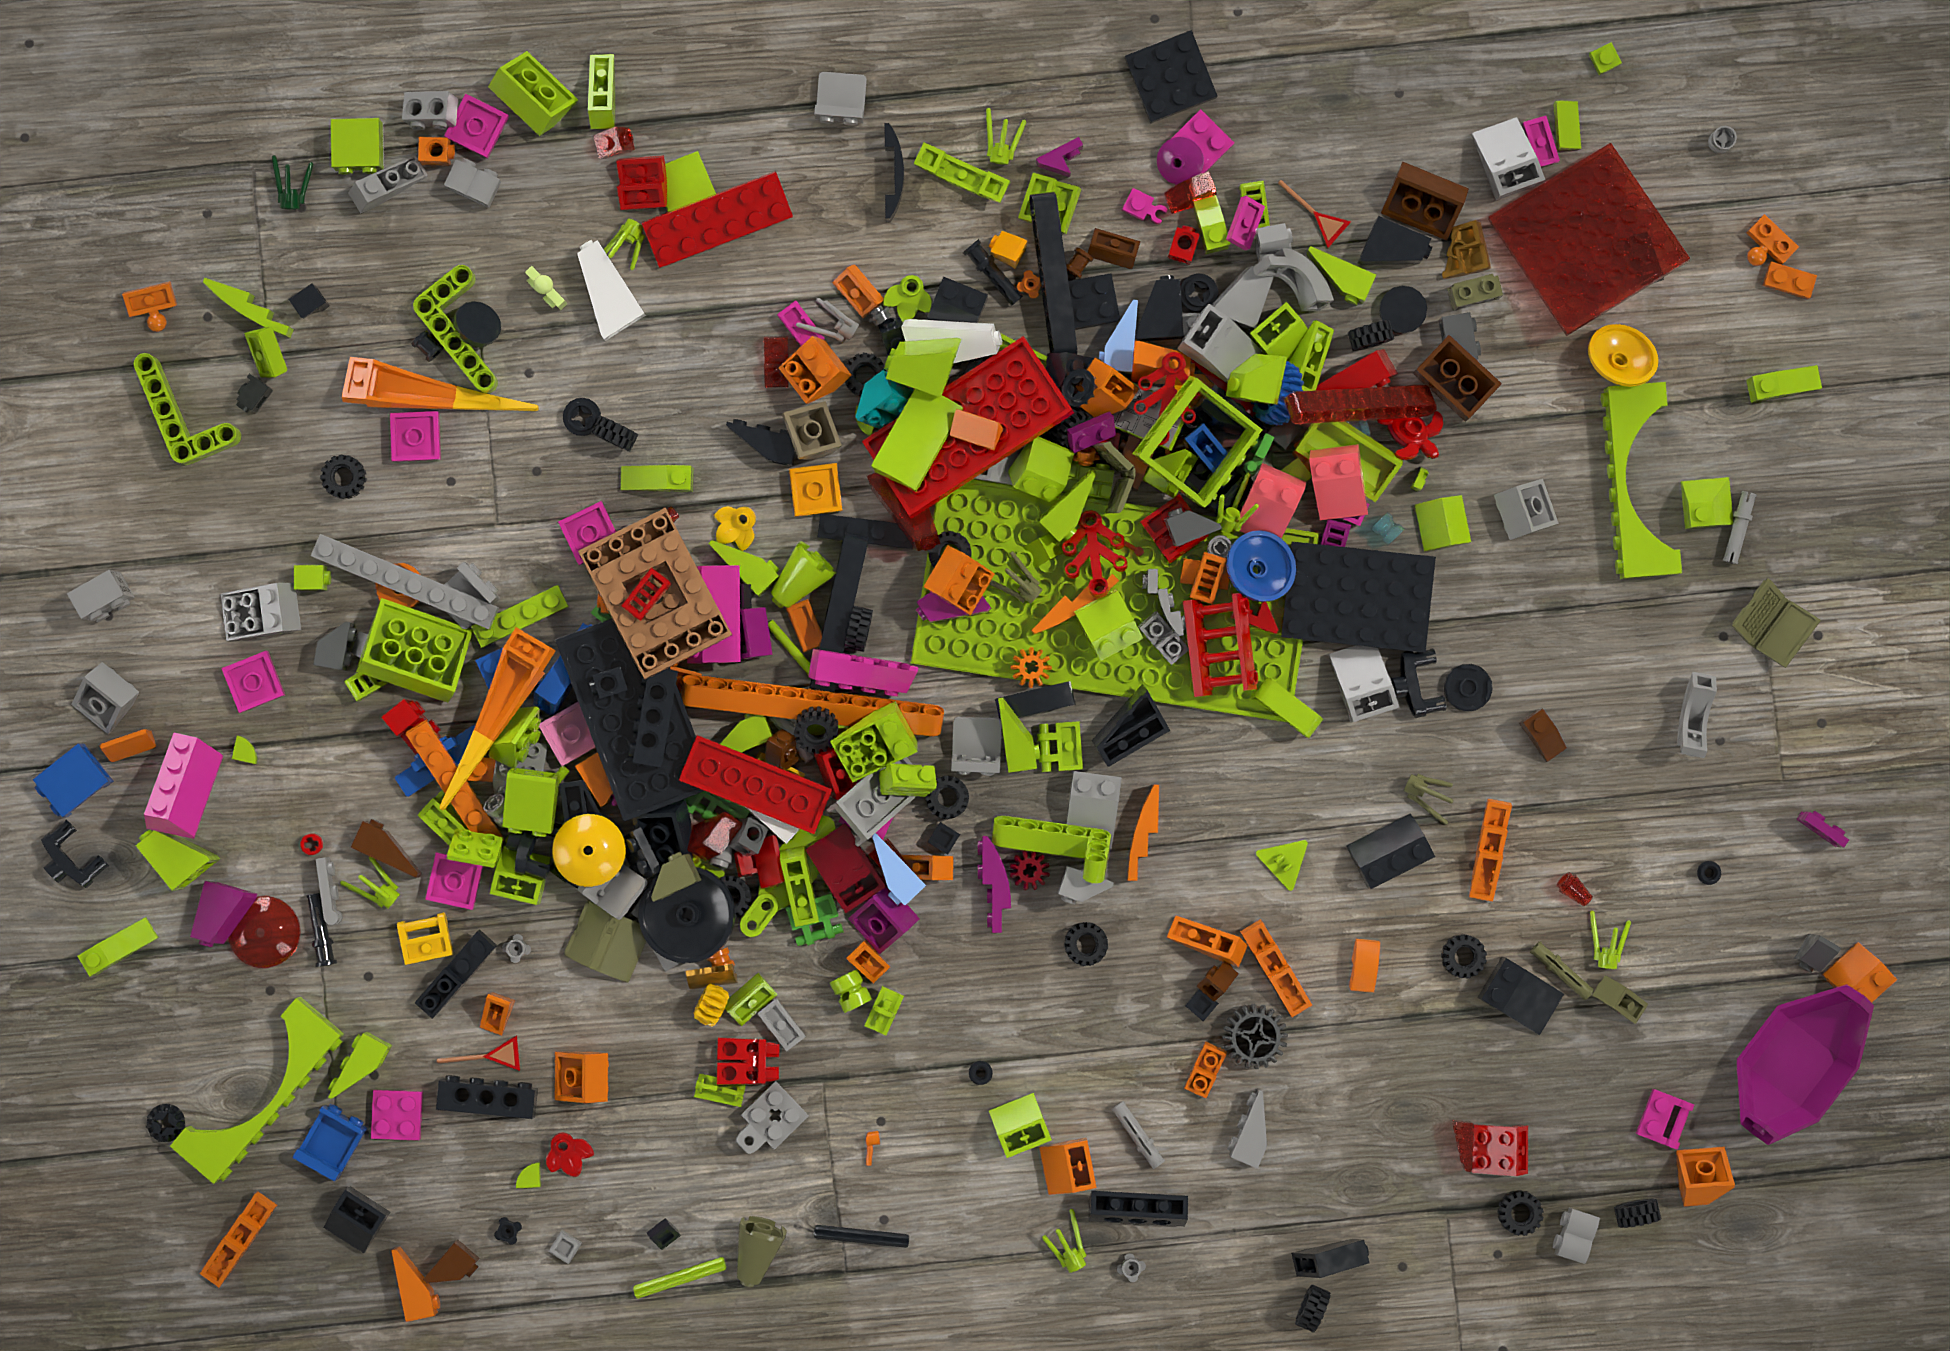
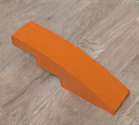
M1113 574L1107 579L1109 590L1119 582ZM1089 585L1073 601L1064 596L1031 632L1038 634L1060 625L1076 616L1074 611L1098 598L1091 595ZM1100 586L1096 592H1101L1104 588Z
M1154 784L1142 806L1134 829L1128 859V881H1137L1138 857H1148V833H1158L1159 785Z
M1487 799L1469 897L1492 902L1494 900L1508 833L1507 826L1512 809V804L1509 802Z
M1260 919L1240 931L1290 1016L1294 1017L1311 1007L1312 1003L1262 920Z
M256 1192L227 1235L221 1240L200 1272V1275L217 1287H220L265 1225L277 1204L260 1192Z

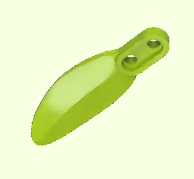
M821 816L815 834L799 829L787 844H782L779 851L804 846L806 849L835 830L833 819L829 816ZM805 850L813 883L819 875V871ZM785 881L778 887L762 889L759 886L758 897L740 921V930L746 937L754 938L759 936L774 915L790 905ZM764 902H768L771 905V908L767 911L761 907ZM750 921L755 922L756 929H748L747 924Z

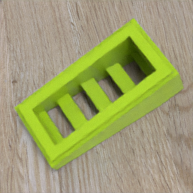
M1264 181L1240 184V198L1247 196V191L1259 190V194L1248 195V197L1253 200H1260V203L1265 206L1261 217L1264 223L1259 224L1258 228L1270 226Z
M356 673L344 681L358 702L389 683L385 681L378 683L376 678L368 676L373 684L369 688L363 678L366 675ZM359 681L365 691L361 693L355 682Z

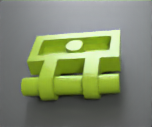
M1080 721L1055 723L1056 733H1049L1048 723L1039 724L1037 741H1040L1041 755L1039 763H1041L1042 772H1051V762L1058 761L1059 771L1083 769ZM1049 740H1057V754L1050 755Z

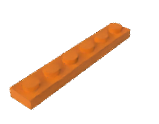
M426 719L408 730L406 736L443 792L446 793L458 766ZM466 780L451 800V804L470 831L494 834L495 836L503 837L504 840V836L492 818L484 811L483 804Z

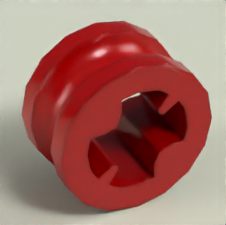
M315 833L307 834L300 842L301 849L305 854L315 855L322 850L323 840ZM312 837L313 841H318L315 851H311V848H306L305 843L309 842L307 839Z

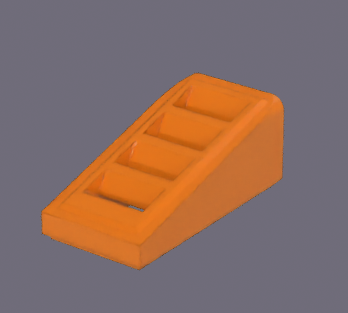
M1204 551L1190 598L1213 605L1227 558ZM1210 560L1220 563V566L1218 568L1208 565L1206 561ZM1207 569L1217 572V575L1204 573L1203 570ZM1201 577L1209 580H1213L1214 584L1200 581ZM1198 585L1212 589L1211 593L1199 590Z

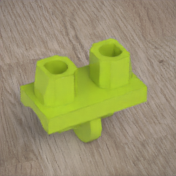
M882 986L864 1026L886 1036L904 995Z

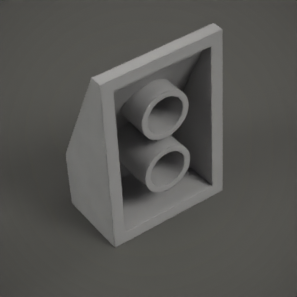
M1073 771L1066 824L1103 829L1110 832V849H1112L1122 777Z

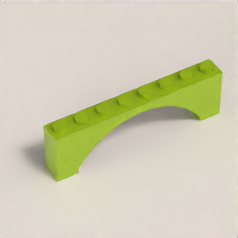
M1666 382L1644 383L1633 387L1621 385L1608 386L1604 389V393H1601V405L1606 409V416L1603 417V428L1608 433V440L1605 441L1606 455L1610 456V464L1607 465V476L1612 480V488H1609L1610 502L1614 503V512H1611L1612 526H1616V536H1613L1614 550H1618V560H1615L1616 574H1620V579L1681 574L1680 549L1674 550L1644 526L1631 504L1626 485L1627 458L1637 433L1654 412L1668 406Z
M302 997L295 998L280 1016L285 1020L288 1032L289 1056L283 1082L269 1105L251 1120L235 1127L219 1130H199L188 1126L170 1145L174 1151L213 1184L220 1180L224 1182L233 1172L230 1169L235 1162L239 1164L249 1152L246 1149L251 1143L254 1145L258 1143L264 1135L261 1131L268 1124L271 1127L280 1117L278 1111L283 1106L287 1108L296 1098L293 1095L298 1088L303 1089L310 1082L311 1078L309 1075L314 1069L320 1070L326 1063L327 1059L324 1057L331 1050L334 1053L343 1043L341 1037L344 1033Z

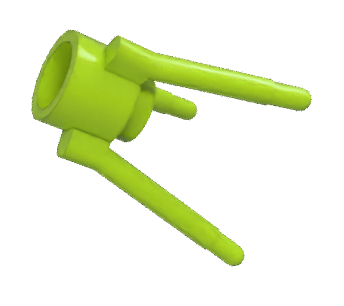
M987 108V156H990L991 163L1008 165L1009 160H1013L1015 149L1026 125V120H1022L1010 150H1008L1009 145L1005 144L1008 120L1004 119L1000 142L995 143L993 147L991 109Z
M628 218L626 223L621 226L619 232L604 248L606 254L612 248L608 257L612 258L624 240L631 244L637 241L630 269L634 270L641 244L646 237L642 234L643 226L637 221Z
M1246 473L1232 507L1224 510V495H1220L1218 515L1215 522L1219 523L1222 528L1221 530L1225 532L1240 531L1242 525L1259 507L1258 504H1255L1242 518L1237 510L1250 478L1249 473Z
M369 856V860L388 884V887L383 884L379 888L362 875H359L358 878L376 892L375 896L345 881H341L340 884L377 903L381 908L385 906L389 909L400 896V893L396 891L398 886L392 882L379 863Z
M1591 910L1590 921L1594 944V960H1598V967L1617 969L1631 921L1628 920L1625 924L1618 948L1615 949L1618 928L1615 927L1610 948L1602 947V952H1600L1595 912Z
M1070 1209L1069 1212L1078 1251L1075 1247L1070 1249L1060 1229H1056V1233L1065 1250L1063 1256L1046 1235L1042 1236L1047 1246L1059 1259L1062 1267H1067L1069 1273L1083 1268L1086 1265L1084 1257L1087 1256L1083 1249L1074 1209Z

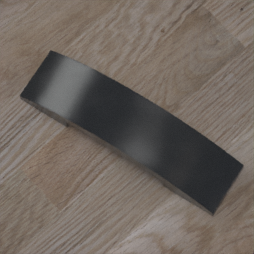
M884 123L885 151H894L895 194L885 195V221L891 222L899 208L903 194L904 162L900 143L890 123Z

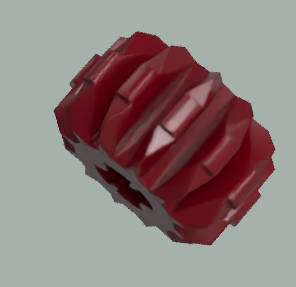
M1024 850L1022 851L1024 860H1021L1017 855L1014 856L1019 865L1010 864V868L1018 869V872L1011 873L1010 877H1020L1015 882L1016 886L1025 881L1023 890L1028 889L1029 883H1032L1033 890H1037L1035 881L1038 880L1041 885H1045V881L1040 876H1050V873L1042 871L1043 868H1048L1050 865L1049 863L1040 865V862L1045 858L1043 854L1035 860L1036 852L1032 851L1031 858H1028L1027 852ZM1031 863L1032 867L1036 866L1037 870L1033 872L1034 876L1028 877V874H1023L1026 864Z

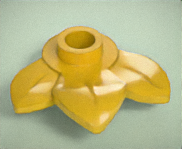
M726 506L714 514V517L721 523L716 531V541L718 543L726 544L735 541L741 551L746 550L752 544L755 537L752 527L755 525L756 515L751 508L743 506L735 509ZM741 515H745L747 517L746 523H742L740 521Z

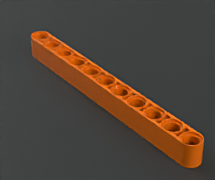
M686 675L682 680L681 698L684 705L690 707L797 720V716L802 714V710L806 709L809 712V707L813 706L814 710H817V706L822 707L821 711L824 712L825 708L829 709V715L834 713L835 719L838 720V725L852 727L873 711L896 701L913 734L924 736H938L941 733L944 709L933 704L701 675Z

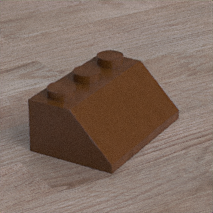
M1402 161L1381 214L1447 240L1463 208L1469 188Z
M1450 335L1413 372L1420 381L1465 422L1474 415L1502 384Z

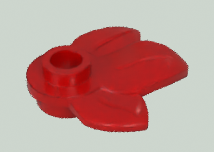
M558 1133L551 1140V1150L546 1156V1165L550 1172H555L562 1168L567 1175L578 1177L582 1170V1159L594 1156V1151L586 1140L580 1138L573 1139L568 1133ZM561 1142H565L567 1147L559 1148L558 1145Z

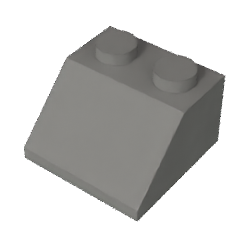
M1543 478L1494 495L1496 506L1500 511L1504 529L1508 534L1509 540L1559 524Z
M101 662L83 678L71 705L109 735L131 709L139 691L120 677L112 668Z
M1066 866L1057 893L1062 895L1061 900L1075 905L1076 900L1083 902L1112 888L1114 882L1104 879L1101 883H1089L1083 879V871Z

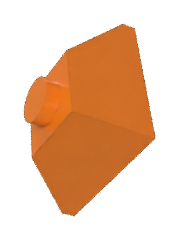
M1725 1147L1676 1151L1679 1190L1684 1207L1708 1205L1735 1187Z

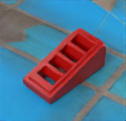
M651 567L621 606L638 620L642 621L672 583ZM654 578L662 586L657 588L650 580ZM647 585L656 593L652 596L643 588ZM641 593L650 601L646 604L637 595ZM633 600L644 608L641 612L631 605Z

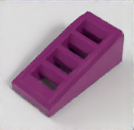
M1331 519L1326 520L1320 544L1345 547L1351 525ZM1333 528L1343 531V534L1338 535L1335 533H1331L1330 529ZM1328 537L1339 540L1340 545L1327 542Z

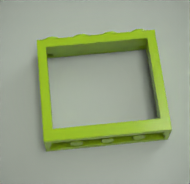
M1189 376L1132 454L1197 505L1205 508L1212 500L1216 499V492L1219 488L1229 482L1232 476L1230 473L1233 469L1243 463L1247 450L1256 445V440L1260 436L1259 434L1262 429L1198 378ZM1197 392L1246 429L1198 494L1150 458L1151 454Z

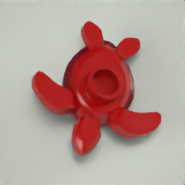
M1394 399L1390 407L1392 412L1377 416L1376 420L1378 423L1387 425L1391 437L1397 444L1403 447L1395 452L1394 455L1401 460L1413 459L1420 450L1429 459L1438 458V448L1428 438L1436 436L1441 432L1443 427V416L1441 413L1435 411L1431 422L1426 425L1418 415L1402 411V404Z

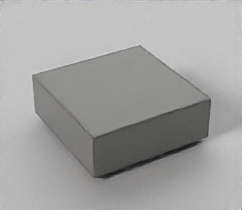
M561 1230L548 1252L569 1264L582 1242Z

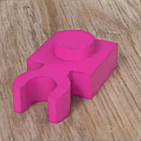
M1133 188L1122 211L1142 221L1148 215L1153 223L1160 225L1162 220L1158 219L1155 213L1157 211L1166 213L1168 209L1163 205H1152L1153 197Z

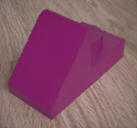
M1077 137L1036 158V164L1039 168L1070 177L1071 172L1064 159L1072 160L1081 154L1080 150L1083 149V143Z

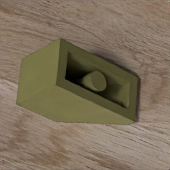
M679 852L667 858L669 862L662 865L651 896L653 902L701 881L690 854L682 855Z
M1606 975L1597 985L1592 995L1634 1024L1638 1022L1648 1006V1003L1627 987Z

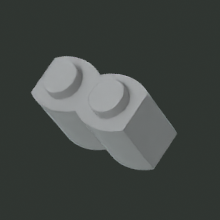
M465 158L462 161L455 160L444 184L445 188L490 208L501 184L500 179L497 178L498 174L487 168L481 171L475 168L476 164Z
M1285 223L1256 228L1255 250L1258 263L1261 262L1262 257L1275 254L1282 248L1292 250V232L1290 228L1286 229Z
M1569 1207L1567 1212H1563L1560 1220V1225L1563 1226L1561 1234H1557L1553 1242L1555 1254L1586 1264L1600 1218Z

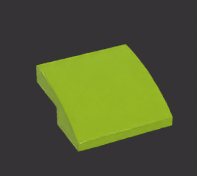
M698 151L665 164L667 177L666 208L668 212L716 194Z
M1033 173L1018 218L1032 223L1029 196L1031 194L1055 192L1061 232L1067 234L1081 188L1059 182L1055 178Z
M441 790L419 812L418 816L450 846L455 829L462 830L468 828L451 802L445 810L440 809V804L445 796V793Z

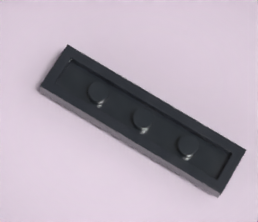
M820 514L817 538L843 541L844 533L847 532L869 537L868 544L913 550L916 525Z

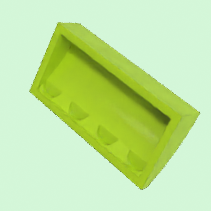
M914 389L871 467L876 473L917 492L951 431L956 409L963 410V407L943 395L938 397Z
M1324 407L1317 414L1295 451L1309 459L1310 450L1359 444L1366 497L1375 503L1403 465V460L1397 458L1394 455L1395 453Z

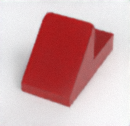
M1261 602L1256 616L1252 615L1254 610L1249 609V625L1272 634H1277L1278 627L1266 602ZM1232 612L1230 618L1235 620L1234 612Z

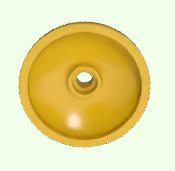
M1621 324L1606 325L1598 329L1590 339L1588 345L1590 361L1596 371L1608 381L1621 386L1633 387L1648 382L1655 374L1658 367L1657 351L1652 342L1637 329Z
M583 814L573 817L562 825L555 836L552 853L554 863L564 878L579 886L593 887L608 882L619 872L624 863L626 847L621 831L612 821L600 815ZM586 846H591L593 848V853L591 855H586L584 853V848Z

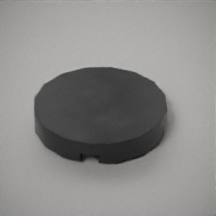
M1403 285L1394 287L1384 295L1380 302L1379 314L1381 320H1389L1394 333L1406 334L1413 332L1422 325L1426 318V300L1420 291L1413 287Z
M466 302L459 307L453 318L455 331H458L459 337L471 346L486 347L495 342L501 332V321L498 314L490 306L482 302Z
M1462 664L1452 669L1444 683V694L1448 702L1456 709L1462 711H1476L1490 700L1493 691L1492 680L1488 673L1482 667L1474 664Z

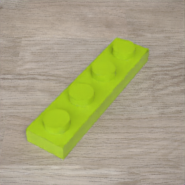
M556 585L496 614L490 630L477 624L471 627L481 648H484L511 635L516 627L522 630L569 606L559 585Z

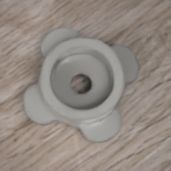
M516 934L511 941L503 944L502 950L511 957V962L518 963L522 956L530 954L531 947L525 944L522 935ZM515 946H518V947H519V950H518V951H516V950L514 949Z
M1127 1253L1123 1263L1117 1266V1272L1124 1274L1130 1282H1136L1141 1271L1145 1270L1146 1265L1143 1261H1138L1134 1258L1132 1253ZM1132 1265L1134 1267L1133 1270H1130L1129 1266Z

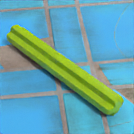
M723 1257L637 1284L633 1287L636 1298L639 1299L724 1271L727 1268L726 1262Z

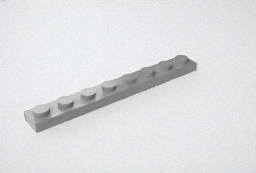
M322 534L319 535L311 554L314 558L489 630L499 607Z

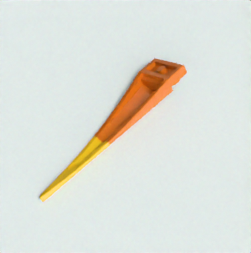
M350 357L342 392L343 402L366 404L367 407L539 410V407L535 404L459 387L403 370L375 359Z
M517 627L502 649L483 708L459 766L440 804L441 810L446 809L545 674L543 670L555 653L554 649Z

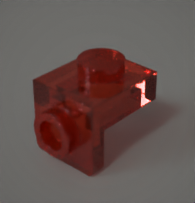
M613 127L593 135L599 159H606L623 151L631 152L635 150L633 135L628 127Z

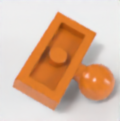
M1765 214L1746 232L1760 246L1750 249L1747 255L1749 263L1754 266H1760L1766 261V253L1778 264H1784L1799 248Z
M170 281L127 291L122 294L129 317L149 313L147 325L155 332L162 331L167 324L165 316L159 313L158 310L177 305Z

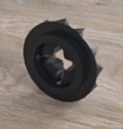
M1202 273L1192 274L1181 284V301L1187 309L1199 312L1208 304L1212 305L1217 300V285L1208 275ZM1194 284H1196V286L1200 290H1205L1208 288V290H1206L1205 293H1203L1202 295L1203 302L1201 301V299L1198 298V296L1189 297L1192 295V293L1195 292Z
M1086 369L1072 371L1065 378L1062 385V395L1068 404L1079 408L1083 404H1088V400L1094 397V389L1098 388L1095 384L1096 378ZM1075 385L1082 386L1084 391L1080 392Z
M576 398L566 405L563 411V422L571 433L577 436H587L591 434L599 415L601 416V411L592 400ZM579 407H581L584 414H592V416L585 419V427L580 420H572L579 416Z
M160 1104L154 1107L147 1116L146 1128L150 1136L158 1142H171L185 1129V1117L182 1111L175 1105ZM168 1116V1122L173 1126L166 1127L162 1132V1124L156 1120H163Z

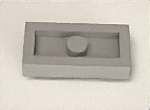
M777 998L757 1013L786 1051L806 1037Z

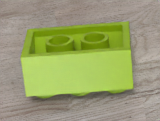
M528 51L501 66L488 86L497 97L539 136L553 128L578 102V99Z

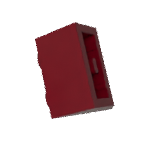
M846 823L805 849L845 913L886 887L885 881L861 845L858 847L855 845L856 838Z

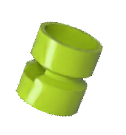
M858 969L830 982L835 995H840L841 997L839 1003L844 1013L872 1000L867 988L861 986L863 980Z

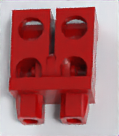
M718 1038L717 1061H741V1063H717V1086L765 1085L766 1082L779 1080V1067H766V1058H779V1044L766 1042V1039Z

